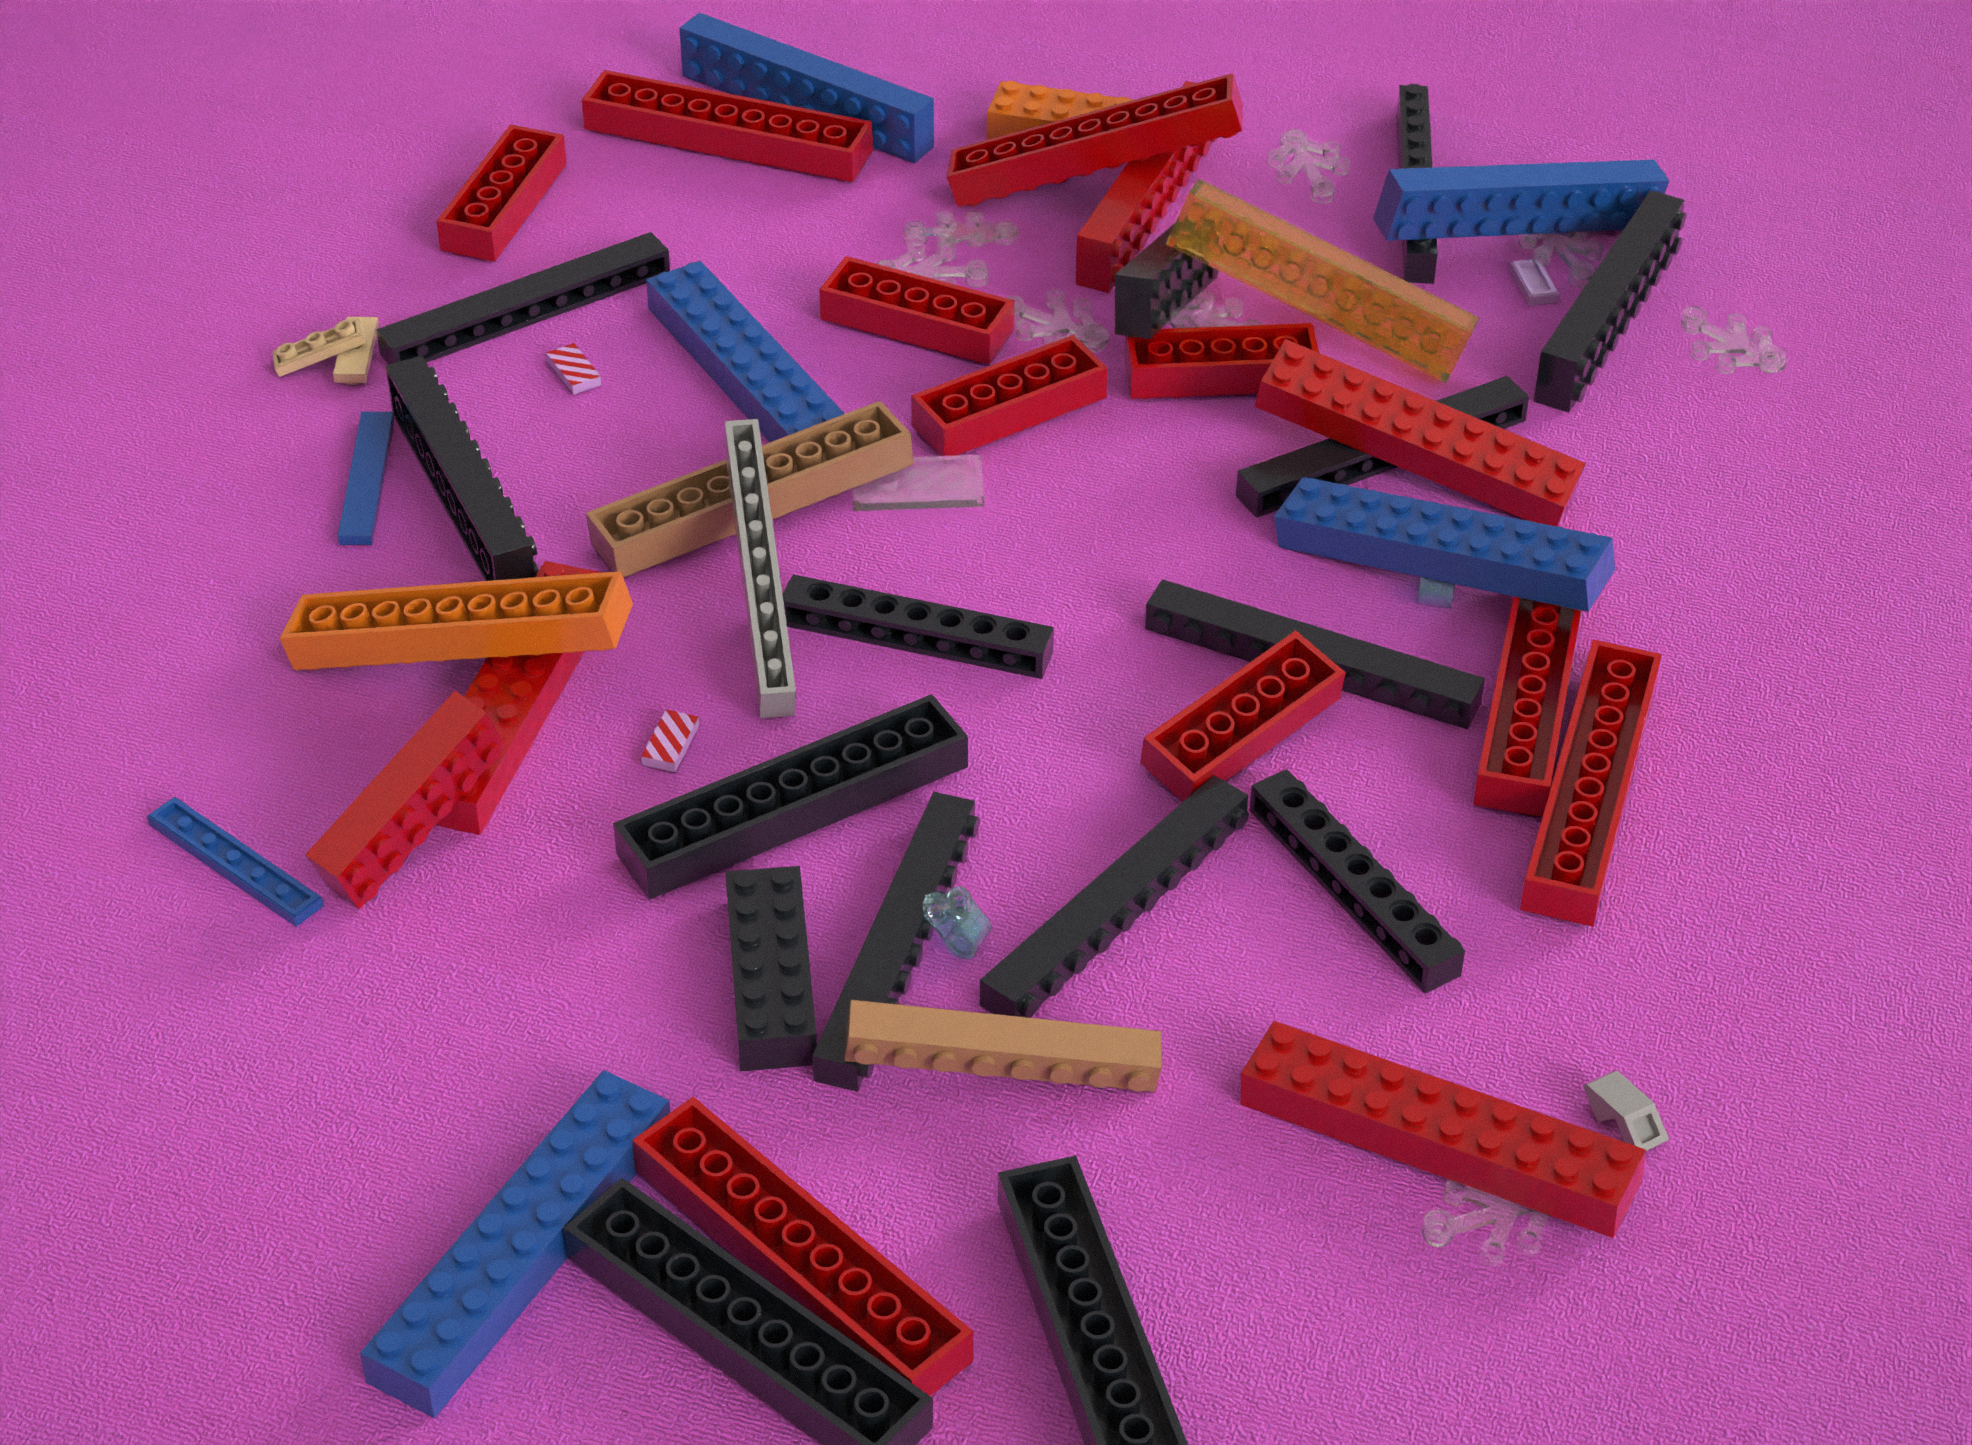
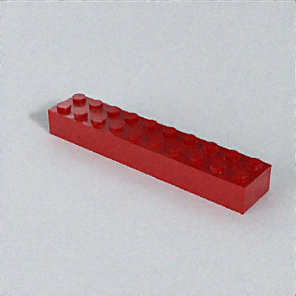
M604 70L581 99L584 129L602 134L618 135L626 139L633 138L648 141L652 144L673 146L678 149L698 151L708 155L714 154L729 157L733 160L754 162L758 165L779 167L788 171L794 170L810 173L813 176L835 178L839 181L853 182L873 151L872 121Z
M1227 74L952 149L947 180L958 207L965 205L970 207L976 206L984 200L991 198L1002 199L1017 191L1023 190L1028 192L1047 183L1058 184L1067 178L1077 175L1082 177L1088 176L1094 171L1103 168L1114 169L1123 163L1133 160L1144 161L1152 155L1159 153L1170 154L1189 145L1200 146L1215 138L1233 137L1238 132H1242L1243 103L1234 74Z
M1185 81L1183 86L1191 85L1195 82ZM1218 138L1209 140L1200 146L1189 145L1182 147L1174 153L1166 154L1163 152L1152 155L1144 161L1133 160L1128 162L1077 234L1076 285L1105 293L1111 292L1115 286V274L1135 258L1138 250H1143L1149 234L1152 235L1155 232L1160 218L1163 219L1170 203L1176 201L1181 187L1186 186L1189 175L1197 170L1200 159L1206 157L1209 146L1212 142H1216Z
M1287 339L1284 340L1262 378L1255 403L1256 408L1522 519L1558 527L1572 499L1586 465L1585 462Z
M544 561L535 577L603 572ZM584 651L487 657L464 697L487 712L506 747L503 749L499 759L485 769L478 777L474 787L458 799L449 815L440 819L436 826L481 835Z
M1513 596L1477 775L1473 805L1543 817L1550 792L1581 610Z
M1593 639L1525 877L1520 910L1594 927L1657 684L1662 654Z
M1277 1021L1272 1022L1241 1072V1105L1611 1238L1615 1237L1642 1182L1646 1149Z
M694 1096L632 1140L635 1171L734 1257L929 1396L933 1395L973 1362L972 1329Z

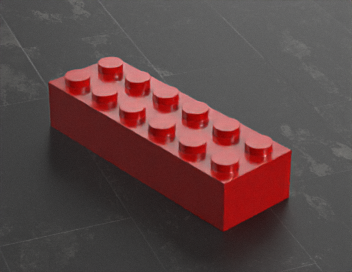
M510 124L436 220L440 251L495 262L566 166L564 135Z
M848 256L844 257L819 289L820 319L885 336L893 340L911 343L919 347L944 352L948 355L970 359L978 363L990 365L1014 331V300Z
M1313 323L1161 329L1151 339L1126 336L1125 366L1131 399L1258 394L1261 380L1285 339L1319 353Z
M1074 335L911 395V424L931 447L946 460L1107 398L1108 368Z
M1295 630L1146 735L1143 739L1140 764L1181 801H1185L1213 775L1227 781L1339 700L1346 672Z
M454 691L305 855L329 888L360 909L367 901L376 896L379 887L385 880L401 868L404 859L412 850L426 840L430 830L439 820L449 815L458 799L474 787L478 777L489 765L494 764L499 759L503 749L506 747L487 712Z

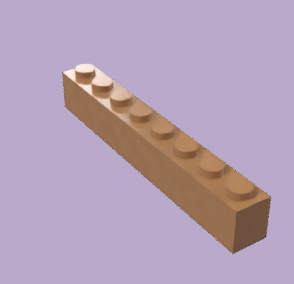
M851 1000L846 1028L845 1061L858 1062L865 1065L878 1064L898 1066L900 1068L937 1070L939 1072L969 1073L979 1076L1009 1077L1018 1080L1050 1081L1058 1084L1090 1085L1097 1088L1110 1087L1130 1089L1137 1092H1155L1162 1069L1161 1031Z

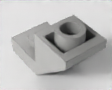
M1610 1072L1583 1085L1597 1121L1615 1119L1624 1142L1647 1151L1669 1140L1654 1102L1620 1072Z

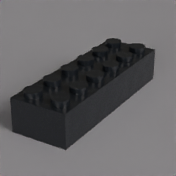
M1181 217L1115 274L1116 335L1151 339L1217 278L1219 263L1215 261L1220 236L1216 232V221Z
M800 866L725 871L740 1071L813 1066L812 1055L817 1047Z

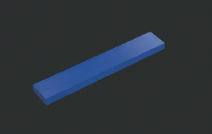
M393 411L361 412L338 531L339 545L373 544L394 426Z
M173 797L147 816L148 824L295 927L324 906L320 895L178 798Z

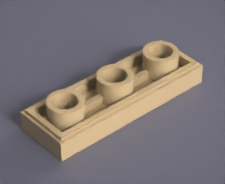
M347 317L346 320L350 321L356 318L361 320L367 343L338 354L333 372L335 383H346L348 385L366 383L377 337L376 329H379L378 317Z
M359 318L351 321L343 320L336 324L335 327L326 331H315L303 340L280 345L277 350L272 352L274 368L278 376H284L367 343L361 320Z

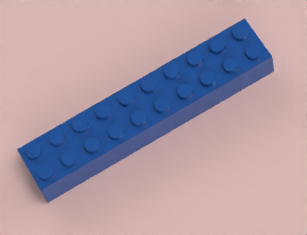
M700 12L679 27L682 75L686 78L733 95L872 121L873 148L912 163L919 161L934 148V98Z
M1654 159L1389 169L1373 220L1386 241L1624 230L1650 190L1665 194L1670 180Z
M701 260L646 279L648 309L748 419H758L760 432L769 442L845 414Z
M1302 477L1274 515L1278 546L1280 548L1586 612L1590 611L1615 571L1612 537L1347 486L1315 478Z
M603 1070L360 1352L366 1383L435 1419L568 1258L564 1227L618 1180L623 1178L630 1183L638 1173L635 1171L632 1140L671 1113L670 1101Z

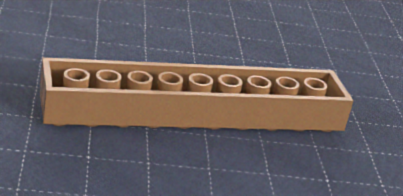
M881 401L762 445L772 519L782 517L787 513L810 506L818 501L841 494L846 490L869 483L872 480L914 464L911 433ZM726 459L586 512L591 544L612 572L621 571L623 577L630 576L646 568L664 563L669 559L736 534Z

